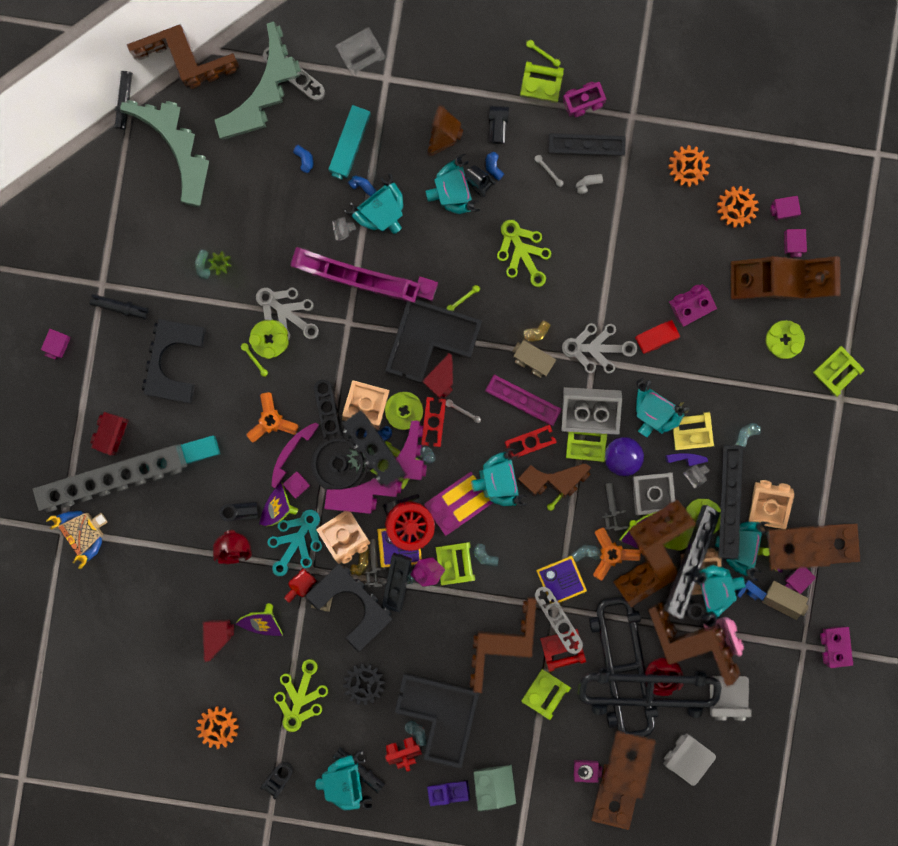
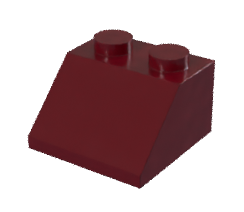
M450 353L423 380V384L439 399L442 396L446 398L453 391L451 388L453 385L452 355Z
M104 412L103 415L100 414L97 421L99 426L97 433H93L90 442L93 444L92 448L116 456L128 419L108 412Z
M207 620L203 622L204 662L213 659L231 639L232 635H234V624H230V620Z

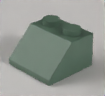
M512 765L473 769L478 811L498 809L516 804Z

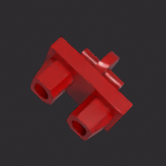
M413 737L403 740L406 748L404 750L398 751L396 743L386 746L387 755L385 757L389 765L396 763L398 769L405 767L407 772L411 771L409 765L415 764V757L422 755L421 749Z

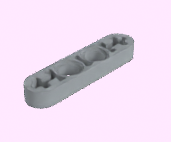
M269 47L263 52V58L266 63L268 61ZM302 68L298 74L304 75L307 78L304 85L297 84L296 78L288 80L313 101H320L325 96L324 87ZM311 81L313 82L311 86L314 89L320 88L319 96L317 94L312 96L313 91L308 87Z
M547 587L538 588L535 592L536 601L565 648L572 654L579 653L583 647L582 640L553 593ZM541 590L543 592L548 591V600L551 601L553 599L555 603L549 604L544 608L543 604H546L544 599L540 600L538 598L540 596L539 592ZM552 606L559 609V615L555 618L550 617L548 614V610ZM561 623L569 625L570 630L567 634L559 632L558 627ZM572 632L575 634V636H572V639L580 643L578 645L579 649L576 651L574 648H569L571 643L568 639L566 642L563 637L569 636Z

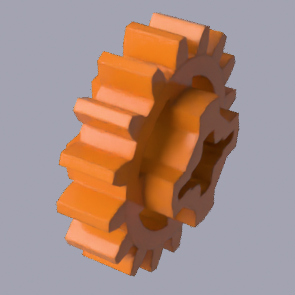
M690 145L687 146L686 150L680 147V153L674 151L675 158L670 157L669 159L673 163L668 165V168L673 170L669 175H675L674 182L681 181L680 186L684 183H687L688 188H690L691 183L697 186L698 180L701 182L705 180L702 175L707 176L709 174L705 170L710 167V164L705 163L709 158H703L704 151L697 152V146L694 150H691ZM685 154H691L694 157H686ZM677 161H678V163L680 164V171H679V172L677 171V168H676ZM693 161H695V162L692 164V165H693V166L691 167L692 169H688V170H686L685 172H683L684 169H685V167H686V164H689V163H692ZM699 161H700V163H701V172H700V170L698 169V162H699ZM685 175H691V176L694 177V178H692V179H687V178H684V176H685Z
M733 186L731 187V192L726 189L724 191L725 196L720 195L719 199L722 202H718L716 206L721 207V209L717 211V214L723 215L720 218L721 221L727 220L726 226L733 223V228H736L737 224L743 228L744 222L748 225L751 223L749 218H756L753 212L759 210L754 207L758 201H753L755 194L749 195V189L744 192L742 191V186L738 190ZM740 195L745 197L747 201L741 199ZM731 197L730 205L725 206L727 199ZM736 203H737L738 206L741 205V207H742V208L739 210V212H738L737 209H734V208H733V207L736 205ZM750 208L749 214L744 218V211ZM728 214L735 216V219L731 218Z
M216 706L215 711L211 708L208 709V715L204 712L201 714L204 719H198L197 722L201 726H198L196 730L201 731L198 737H204L203 744L208 741L209 748L216 744V748L219 749L221 744L227 747V741L231 743L234 741L232 736L238 735L234 729L239 728V725H234L237 717L231 718L232 711L227 714L225 707L222 711H219V706ZM217 715L224 716L226 720L219 719ZM209 718L210 726L205 729L206 721ZM215 723L222 725L220 732L213 729ZM230 726V733L226 737L225 730ZM210 735L216 736L218 740H214V739L210 738L209 736H210Z

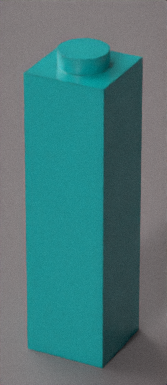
M352 105L328 169L332 173V177L340 180L343 177L348 178L371 116L370 111Z
M214 435L181 445L186 464L220 455L216 436ZM162 458L160 464L164 469L167 466V461L165 458Z

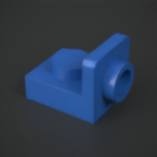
M749 580L744 581L745 588L738 589L735 593L740 598L747 589L748 592L746 594L755 601L757 598L763 600L767 595Z

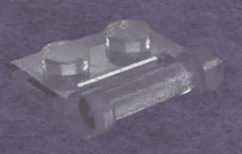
M369 27L336 45L352 76L379 59L381 61L386 58ZM374 48L376 53L354 65L352 64V59Z

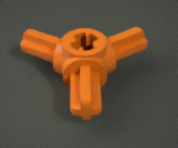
M270 392L262 393L260 397L263 412H261V418L258 420L259 424L246 434L251 442H255L266 432H277L278 430L295 435L298 430V424L282 419L283 416L278 414V410H274L272 394ZM270 415H272L273 419L276 420L275 424L271 423V426H268L266 418H270Z
M604 527L595 531V535L602 547L600 549L602 553L600 558L602 560L593 573L594 577L602 581L611 566L615 567L617 563H622V560L640 561V550L622 549V546H617L616 542L612 543ZM615 549L617 556L615 559L612 557V560H610L607 553L609 550Z

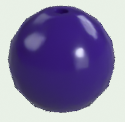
M620 437L609 443L605 451L604 460L612 473L627 477L639 471L643 464L644 453L642 447L635 440L629 437Z

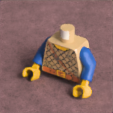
M68 511L58 516H51L46 522L52 520L54 526H51L49 529H54L58 526L77 554L73 563L77 560L81 561L82 564L79 566V569H82L86 562L98 553L102 544L101 537L104 535L100 527L108 522L102 513L92 518L89 513L84 514L82 511Z

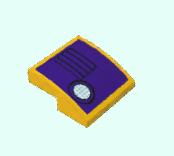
M385 528L377 529L381 567H390L391 557L394 553L411 557V565L417 564L418 560L422 559L421 549L415 551L402 550L391 542ZM403 530L397 531V535H399ZM407 534L402 538L403 541L407 540ZM414 534L411 535V541H410V542H415V541H417V539L415 538Z
M572 555L536 570L542 586L551 590L558 603L587 591Z

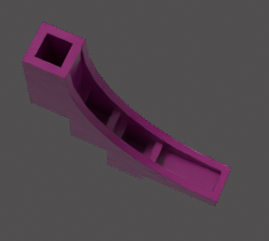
M301 248L295 249L291 262V267L310 273L318 278L370 291L384 297L415 303L420 284L408 279L349 265Z
M411 421L406 443L396 458L407 474L404 477L406 479L422 480V476H426L427 465H423V460H416V457L421 454V445H418V438L422 437L423 426H420V421ZM376 478L357 487L343 490H327L325 509L372 514V510H376L377 499L374 498V495L397 497V493H401L402 482L398 481L387 488L385 485L381 486Z

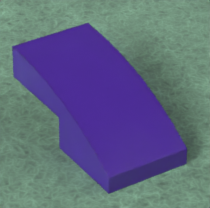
M681 453L665 456L667 463L686 459L687 466L708 462L706 457L696 454Z
M468 780L427 787L430 806L470 800Z

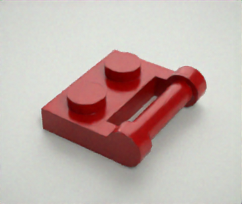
M574 632L567 637H563L565 642L567 639L570 641V649H579V641L575 642L572 639V636H575ZM557 634L540 638L549 672L555 671V668L578 662L580 664L586 663L583 648L578 655L552 661V655L568 652Z

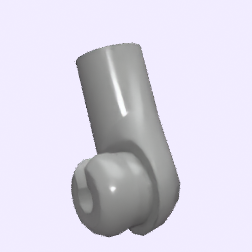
M602 175L585 176L577 182V192L579 194L587 193L588 185L602 183Z

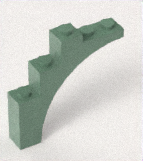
M275 22L267 23L269 56L259 85L240 107L225 116L215 119L219 138L222 140L266 127L267 115L265 110L262 111L261 108L283 102L284 92L282 86H278V83L299 77L298 72H301L298 60L295 61L293 57L286 58L288 50L285 44L282 45L280 38L283 37L282 29Z
M126 100V103L122 102L121 113L134 116L150 125L170 146L181 174L182 192L180 203L200 207L209 160H205L206 157L195 154L194 157H191L195 134L191 133L192 130L186 128L176 130L181 107H178L177 103L166 101V104H161L160 110H156L157 107L146 104L143 107L138 106V102Z

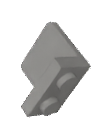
M711 676L720 681L722 690L719 702L715 706L710 707L709 714L715 717V720H727V717H734V720L742 721L746 720V717H751V709L748 708L749 679L746 676H739L734 685L726 687L722 676ZM710 684V699H711L712 696H713V690H714V686L711 685V684Z
M686 733L678 738L675 743L677 746L674 750H670L666 754L663 764L689 784L695 786L714 762L716 756Z

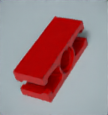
M427 397L421 445L429 446V443L426 442L428 430L438 432L437 443H433V446L441 447L446 399H439L438 401L442 403L440 414H431L430 402L434 401V398ZM431 417L439 419V425L435 428L428 425V420Z
M548 425L505 441V445L508 449L511 443L521 441L524 450L515 455L511 452L512 456L519 455L518 457L557 442L554 437H550L551 441L542 444L539 442L537 434L545 430L549 431V433L552 432L551 426ZM527 437L535 439L536 445L533 448L525 445Z

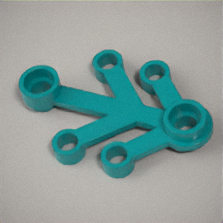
M306 510L301 515V518L289 521L281 520L278 523V529L282 532L287 531L290 527L301 526L297 533L281 537L273 536L268 539V545L271 548L291 542L282 559L275 562L272 567L275 575L283 576L288 572L287 564L298 546L302 558L300 561L301 566L309 568L312 565V559L309 557L304 536L309 530L312 539L311 549L315 552L322 549V543L319 541L316 530L320 517L316 511ZM308 516H312L314 518V521L312 523L307 522L306 519ZM282 522L287 524V528L284 530L280 527ZM273 538L277 540L275 546L270 544V540ZM315 542L320 544V548L317 550L313 548V543ZM306 558L310 560L308 566L303 564V560ZM278 565L283 566L282 572L276 570Z

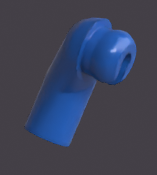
M297 145L293 153L301 158V170L308 173L314 166L312 154Z
M491 152L485 158L486 171L499 181L504 176V173L497 168L498 154Z
M353 176L348 182L353 189L360 186L369 197L377 191L367 179L359 176Z
M384 426L383 429L377 431L384 441L392 436V429L389 426Z

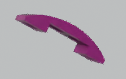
M314 423L302 429L284 447L274 467L272 487L276 488L287 474L281 467L302 437L310 441L319 428V424Z

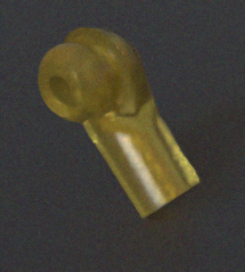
M543 320L538 329H526L524 337L530 342L542 340L551 325Z
M368 549L363 553H359L358 565H351L350 571L352 575H362L368 566Z

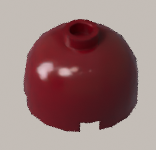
M234 530L225 531L223 535L215 540L213 545V561L217 559L219 564L239 563L238 559L244 558L246 561L252 556L248 539Z
M658 658L648 665L645 674L683 676V671L677 662L668 664L667 658ZM655 683L653 694L659 696L672 695V691L676 689L679 691L684 683Z

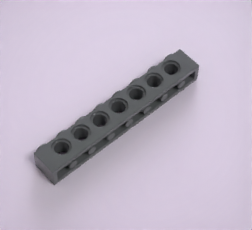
M174 445L33 488V493L38 510H46V513L56 511L57 506L63 505L64 508L75 505L74 501L81 499V502L92 500V496L99 494V497L111 494L110 490L112 489L121 491L128 489V485L132 483L135 486L145 484V479L152 478L154 481L164 478L163 474L168 472L171 475L181 473V468L187 467L181 445ZM162 458H165L167 461L165 469L160 464ZM145 463L149 466L147 474L143 472V465ZM127 469L131 471L130 479H127L125 477V471ZM109 474L113 477L111 485L107 482ZM91 480H93L96 485L94 490H92L89 486ZM73 486H76L78 489L76 495L72 493ZM55 491H58L60 494L58 501L54 498Z

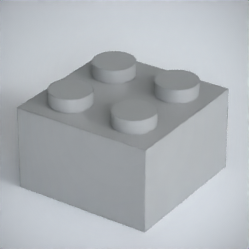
M672 473L632 477L636 515L658 512L675 501Z

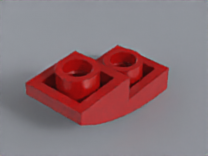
M670 320L641 333L635 339L643 354L660 348L664 344L679 339L681 336L673 321Z

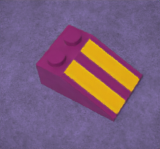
M472 472L424 504L445 536L493 503L489 497H484L483 490L473 492L471 481L477 479Z

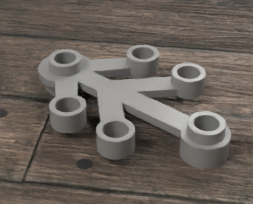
M261 288L257 292L256 301L259 305L263 306L265 320H273L271 316V307L277 310L278 321L286 329L287 318L303 330L306 338L315 339L318 336L319 329L315 324H307L291 312L303 309L305 311L312 310L314 305L311 300L305 299L303 302L283 305L276 301L283 298L296 299L298 291L295 288L279 292H273L269 288ZM291 290L296 292L294 297L289 296ZM264 294L269 295V299L267 301H263L262 296ZM305 302H310L311 307L306 309L304 307ZM310 328L315 330L314 335L308 334ZM287 329V332H288V340H289L290 337H291V335H290V333H289V331H288V329Z
M593 323L588 324L576 339L569 338L562 345L563 353L568 357H576L587 373H593L596 370V365L594 362H589L582 352H589L603 366V370L607 374L615 371V365L609 362L600 352L623 353L627 357H631L637 352V346L632 341H627L623 345H600L607 337L616 332V327L613 324L606 325L604 331L590 344L581 343L589 335L596 333L597 327ZM588 326L594 327L593 333L588 332ZM608 326L613 327V333L607 332ZM570 344L575 346L574 351L568 350ZM626 346L632 347L631 353L626 352ZM588 364L594 366L592 371L587 370ZM606 365H612L613 370L607 371Z

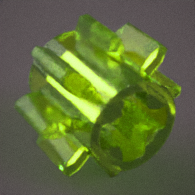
M221 251L220 255H216L213 252L214 258L208 259L212 263L209 269H216V275H219L220 271L227 274V267H232L228 263L231 257L227 256L224 258L223 251ZM222 259L225 264L220 265V268H218V265L215 263Z

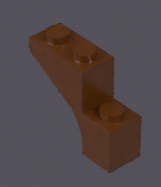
M581 464L557 473L546 474L530 465L518 478L517 482L534 497L537 494L541 495L548 488L546 486L547 483L563 498L567 495L571 497L578 489L576 485L580 481L584 483L591 475L589 473L591 467L587 464Z

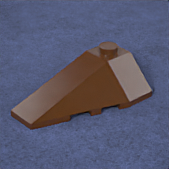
M439 106L433 123L429 141L431 145L427 151L429 156L455 145L456 140H460L464 129H461V122L442 106Z

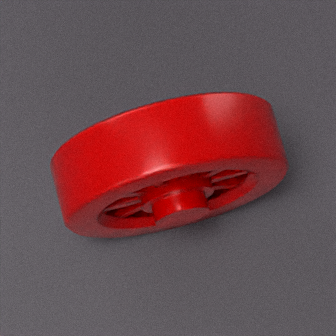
M406 501L397 504L391 509L386 518L385 529L389 539L396 547L406 551H415L429 543L434 534L435 524L431 513L425 506L414 501ZM409 512V517H406L404 513ZM413 512L418 513V514L413 518ZM402 515L404 519L399 520L398 518ZM396 523L401 524V526L395 527ZM426 525V530L419 528V526ZM403 530L399 535H397V531ZM417 531L424 534L420 539L416 534ZM407 534V540L403 541L402 538ZM414 534V536H415V538L417 539V541H415V542H410V541H411V535Z

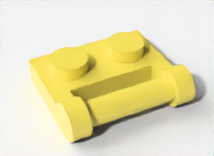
M705 412L703 415L683 417L680 425L704 422L705 428L679 431L678 426L673 429L675 450L714 446L710 412Z

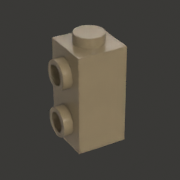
M525 340L522 343L517 342L512 351L515 353L513 356L516 359L515 363L523 368L525 366L532 369L531 373L539 378L542 375L546 377L556 359Z
M775 581L770 585L766 593L767 595L762 603L795 620L800 615L804 616L809 607L806 605L809 598Z

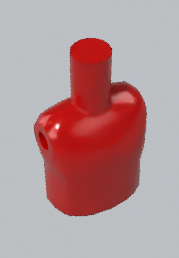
M302 568L289 581L288 585L291 590L284 599L290 603L296 595L304 597L317 580L307 570Z

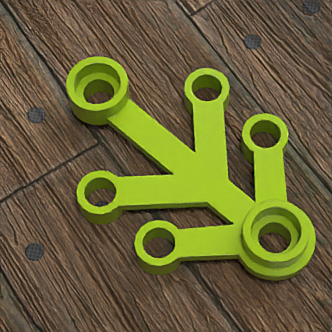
M514 220L505 221L501 226L504 240L501 250L497 253V258L502 262L508 259L509 254L507 251L512 239L515 250L510 267L506 271L509 278L517 276V267L521 257L531 274V284L535 287L543 286L546 277L544 273L536 269L528 253L538 255L543 260H548L551 257V251L548 248L542 249L522 243L519 238L521 236L531 239L533 243H539L542 240V234L538 231L532 232L521 229ZM509 226L514 228L513 233L507 232ZM538 234L540 239L535 241L533 235ZM548 251L549 256L543 257L542 252ZM501 252L506 253L507 256L505 259H501L499 257V254ZM514 269L516 273L511 276L508 271ZM536 276L541 277L542 281L540 283L534 281Z
M308 659L302 664L304 674L298 693L291 682L292 677L290 674L285 673L280 677L281 684L285 686L294 704L292 712L285 702L286 695L283 692H277L274 696V701L279 704L285 716L282 721L283 727L289 732L297 731L301 727L302 721L314 715H320L322 712V706L316 703L312 705L311 709L299 714L301 706L319 697H325L328 694V688L325 685H320L317 690L305 696L311 675L318 669L317 663L312 659ZM307 664H313V670H308ZM284 676L289 677L288 683L283 682L282 678ZM320 688L326 689V693L324 695H321L319 693ZM278 694L283 695L282 701L277 700L276 696ZM314 706H318L320 708L319 713H315L313 711ZM289 719H295L296 724L290 725Z

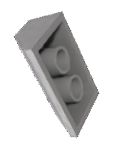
M564 387L562 431L619 434L622 407L621 391Z

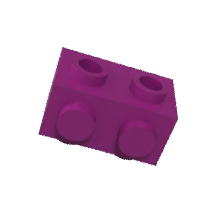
M600 81L597 83L589 82L583 85L584 88L579 90L574 88L565 92L563 102L569 117L574 115L577 118L584 115L586 110L592 109L595 111L603 107L606 97Z
M703 284L695 285L690 291L676 295L673 300L669 301L678 322L683 327L717 309L709 289Z
M849 627L823 628L820 638L821 644L825 645V652L822 654L824 664H827L829 668L853 666Z

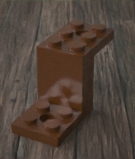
M181 24L127 44L133 58H138V60L149 57V54L155 51L156 53L163 52L169 46L181 80L186 88L190 87V89L200 86L201 82L206 80L208 82L217 80L218 76L224 73L226 75L233 74L237 71V68H240L234 53L198 66L186 32Z
M766 257L731 261V300L763 297L800 300L840 296V257L807 260ZM822 274H824V276H825L823 282L821 281V275H822ZM749 275V278H750V279H749V282H748V284H747L746 278H747V276Z
M678 499L628 530L645 562L613 582L630 607L671 583L677 576L678 572L663 545L696 525L693 518Z
M857 523L767 531L770 570L821 567L836 563L860 562ZM841 538L844 541V546L838 550L835 548L834 542L836 539ZM787 543H791L794 546L793 553L789 555L784 552V546Z
M527 597V601H523L522 612L526 613L525 620L521 621V633H524V635L478 631V636L474 635L473 648H477L476 655H472V668H475V674H471L470 687H474V692L482 693L485 654L532 657L536 608L535 597Z
M663 601L656 603L649 609L668 664L713 650L725 686L734 685L739 678L740 670L738 665L734 664L732 660V648L730 645L727 646L725 638H727L726 632L723 627H720L719 623L713 627L708 626L676 637L675 625L670 623L668 617L670 615L664 612L665 606Z
M616 731L609 765L604 764L591 821L629 830L636 798L642 799L655 740ZM629 750H635L637 757L630 761L626 758V753ZM612 801L619 802L620 808L617 811L609 809V804Z

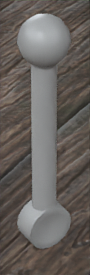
M537 155L535 157V162L540 163L543 166V168L556 181V185L558 187H562L564 184L563 181L559 180L555 176V174L548 168V166L542 161V156Z
M450 399L446 401L447 407H453L454 409L474 419L475 423L481 422L480 416H474L473 414L453 404V401Z

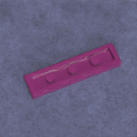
M493 375L485 391L551 426H554L562 410L496 375Z

